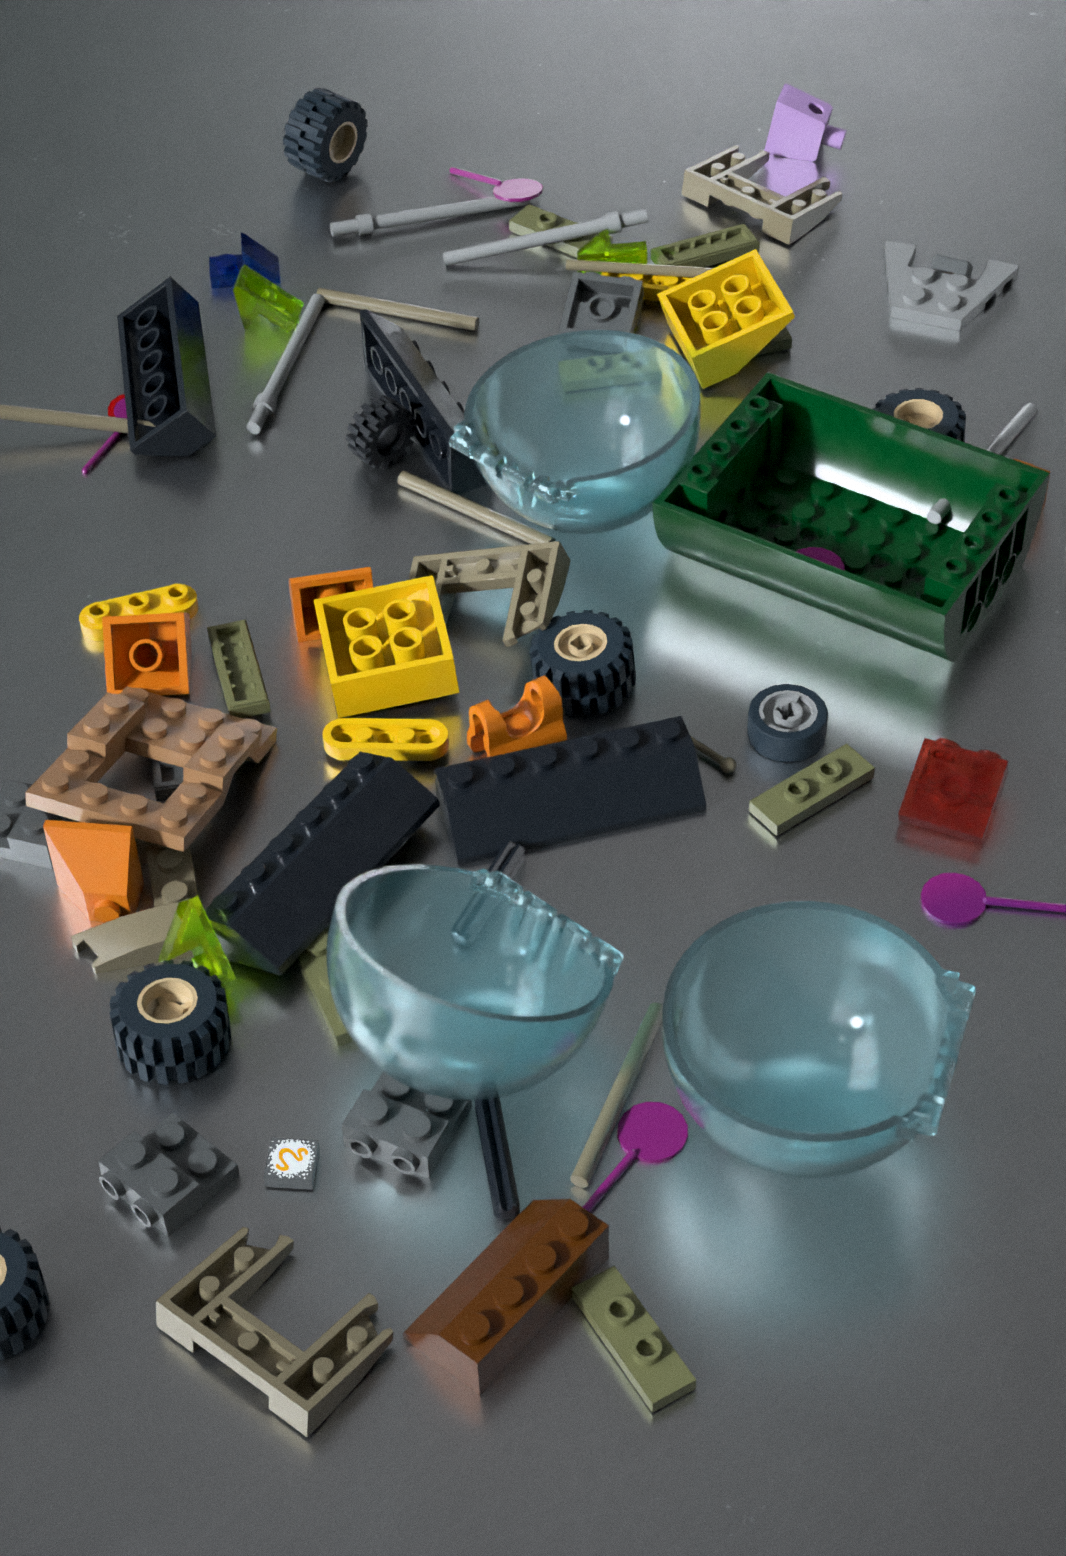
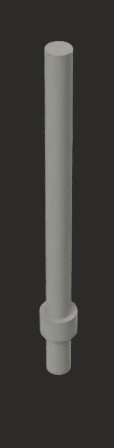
M496 197L377 216H371L370 213L356 215V219L330 223L332 237L358 233L359 236L373 234L374 230L527 206L530 204V200L508 202Z
M642 209L624 214H619L616 211L604 214L605 218L443 252L445 266L607 231L608 235L622 232V228L649 223L647 211Z
M312 295L264 392L257 395L252 405L253 413L246 425V429L251 434L260 433L266 419L272 417L277 407L276 399L325 303L322 295Z
M1027 403L985 450L1001 455L1037 415V407L1032 403ZM946 499L938 500L926 515L928 521L934 524L940 523L950 511V502Z

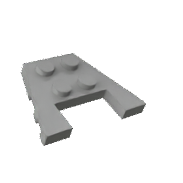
M891 240L885 241L884 259H886V277H888L891 318L961 331L984 310L985 303L991 297L997 298L1003 292V286L1007 282L1013 283L1018 276L1019 265L991 259L987 260L979 280L967 278L965 275L957 273L946 274L932 271L928 267H911L916 256L917 245Z

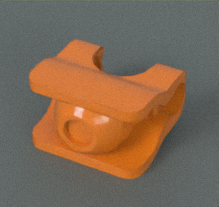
M545 675L526 683L520 701L506 712L500 713L491 705L489 699L469 708L470 727L467 731V744L473 752L477 753L485 750L488 757L567 740L563 722L561 696Z

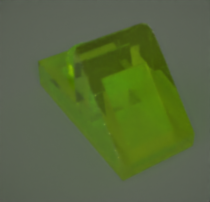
M605 229L577 251V260L647 264L648 249L646 241L611 244L608 229ZM577 271V272H579V273H586V272H591V271Z
M245 264L240 269L233 292L244 329H247L255 318L261 314L274 325H278L290 333L297 324L304 303Z
M194 896L179 902L158 962L171 960L191 950L194 957L190 959V962H193L194 968L201 965L209 969L210 976L216 975L220 979L221 986L235 980L234 972L199 897Z

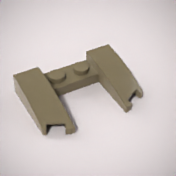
M734 145L684 170L681 195L707 207L722 200L727 206L737 207L748 212L753 218L763 219L762 233L788 245L804 236L820 223L839 204L843 194L841 191H838L828 196L825 191L829 189L831 181L826 177H822L786 197L748 179L769 161L770 152L760 150L758 154L746 159L744 154L738 153V145Z
M560 541L413 557L408 580L433 575L445 625L456 593L513 588L502 640L506 647L517 644L518 638L539 628L542 631L547 629L559 605L571 560Z
M135 838L140 864L148 863L154 907L116 918L71 936L73 948L77 953L90 947L98 956L92 963L93 971L96 974L144 966L150 963H160L163 960H177L208 954L204 929L198 919L201 910L190 845L182 852Z
M242 1227L156 1300V1326L192 1353L199 1347L211 1353L268 1395L269 1410L308 1437L363 1379L393 1341V1330L388 1328L379 1334L376 1332L369 1316L378 1311V1302L375 1296L368 1293L309 1348L302 1351L242 1307L294 1249V1240L289 1236L279 1235L276 1245L271 1249L247 1245L249 1228Z

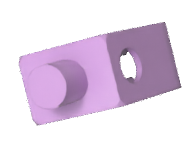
M784 84L776 102L764 150L770 152V155L813 162L817 160L822 145L841 150L847 130L828 125L833 110L830 104L791 85Z

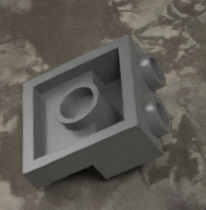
M573 272L558 331L559 340L620 349L629 348L635 326L638 327L645 298L643 281L628 276L617 278L602 276L596 272Z
M7 779L0 790V858L53 869L43 828L45 820L79 821L27 807L25 792L32 784Z
M387 1065L372 1090L363 1089L343 1121L344 1146L360 1157H373L391 1164L401 1173L408 1175L417 1174L430 1179L472 1108L471 1096Z
M173 1112L143 1137L134 1130L98 1160L102 1174L99 1177V1181L104 1190L116 1200L122 1197L131 1205L135 1216L145 1226L151 1227L155 1225L166 1236H170L240 1176L238 1165Z

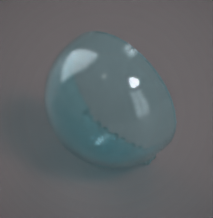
M584 330L553 335L512 351L493 364L479 378L468 396L464 420L454 426L455 433L451 436L449 445L467 457L473 458L481 476L493 493L509 509L527 521L546 529L569 534H597L613 531L635 523L653 512V502L686 470L692 461L698 446L701 429L699 383L694 371L682 356L663 343L645 336L613 330Z
M407 864L373 869L355 877L343 887L338 895L331 917L327 937L326 968L330 992L339 1018L350 1038L362 1053L382 1072L401 1084L430 1096L458 1101L498 1099L527 1090L554 1075L582 1049L598 1025L624 954L599 937L592 938L590 931L566 915H557V909L530 891L523 892L521 885L499 871L490 873L483 868L473 872L446 866Z
M788 901L767 904L748 909L722 920L697 938L683 953L672 971L664 994L662 1010L664 1055L673 1085L684 1107L698 1126L715 1143L730 1154L754 1167L796 1178H826L845 1175L866 1169L887 1159L911 1140L914 1141L918 1134L927 1136L937 1134L945 1107L944 1099L948 1096L967 1027L966 1021L970 1016L976 988L969 983L959 981L960 973L942 969L927 949L902 929L868 912L844 905L816 901Z

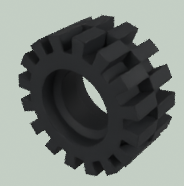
M381 395L380 399L377 397L371 398L370 406L367 403L360 406L363 411L361 414L355 412L352 418L356 421L354 424L349 423L347 428L352 433L346 435V441L349 442L347 445L349 450L370 467L378 470L380 467L383 470L387 469L389 462L392 465L397 464V457L399 455L404 458L407 455V452L404 451L407 446L412 448L414 441L410 438L417 436L418 431L414 428L418 424L417 420L413 418L415 415L393 398Z

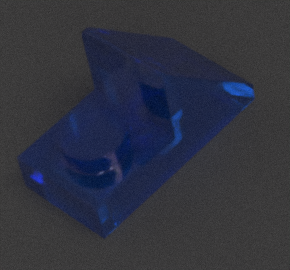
M241 232L242 254H222L209 257L211 289L281 283L279 257L243 232Z

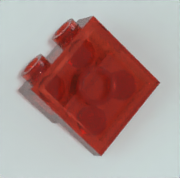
M924 738L898 813L899 821L983 844L993 811L996 812L1008 776V761L1002 759L999 754L989 750H978L975 752L961 748L958 743L949 739L938 738L935 741Z

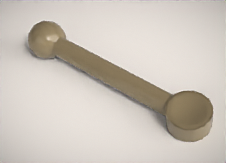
M691 736L695 749L720 764L721 770L724 773L735 771L737 764L733 758H724Z

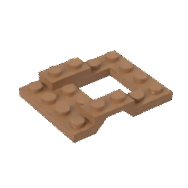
M127 686L120 694L107 692L67 733L68 748L25 792L26 806L79 822L133 826L135 838L184 852L223 806L233 775L245 760L259 763L276 743L277 728L262 724L254 719H243L225 714L218 709H207L185 703L178 698H167L149 693L142 688ZM125 752L184 768L183 782L165 803L97 783Z

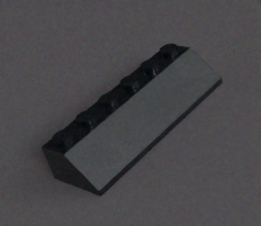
M170 276L117 315L130 451L134 455L189 456L199 448L206 447L216 437L199 302ZM137 420L149 421L155 427L138 424Z
M368 309L361 310L360 321L365 370L382 395L393 398L415 415L413 418L417 420L418 425L414 428L418 431L417 436L412 438L446 488L453 493L462 494L494 483L493 467L497 465L494 449L490 444L486 445L477 425L470 423L466 418L461 403L453 400L446 382L438 379L432 363L429 360L425 361L421 355L417 342L415 340L411 341L401 327Z
M682 716L434 769L436 797L440 802L438 809L457 865L496 857L503 845L508 841L521 844L525 850L705 811L707 806L695 745Z
M360 751L296 815L277 837L273 838L268 846L249 865L243 868L231 884L222 893L217 895L212 903L198 916L216 956L282 975L440 806L438 798L393 758Z

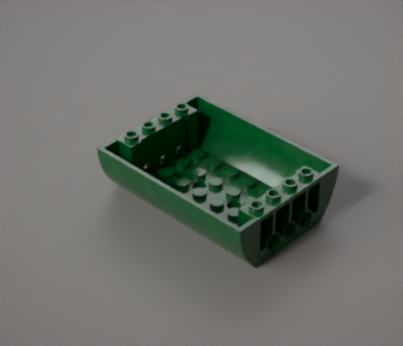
M767 372L653 502V520L659 541L666 549L954 662L1022 568L1039 521L1050 473ZM938 500H948L950 502L948 514L938 524L929 522L926 516L928 511ZM772 525H780L776 529L769 527ZM814 538V540H812L811 542L805 541L804 539ZM808 547L830 550L841 558L844 570L796 551ZM885 565V567H883L882 569L876 568L874 566ZM919 578V579H922V580H920V581H918V582L916 583V582L910 581L909 579Z

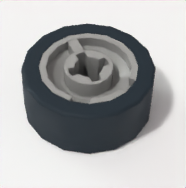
M793 684L770 686L760 691L751 700L747 724L750 744L759 754L771 760L782 762L805 760L815 755L825 743L828 710L824 700L816 692L808 688Z

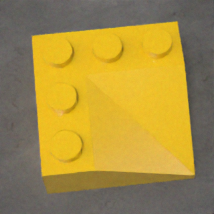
M756 249L657 294L667 323L703 389L737 374L795 318L793 310Z
M433 575L314 599L338 718L460 693L454 657Z

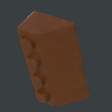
M571 1199L532 1200L403 1332V1339L478 1395H481L572 1298V1287L591 1278L609 1259V1225Z

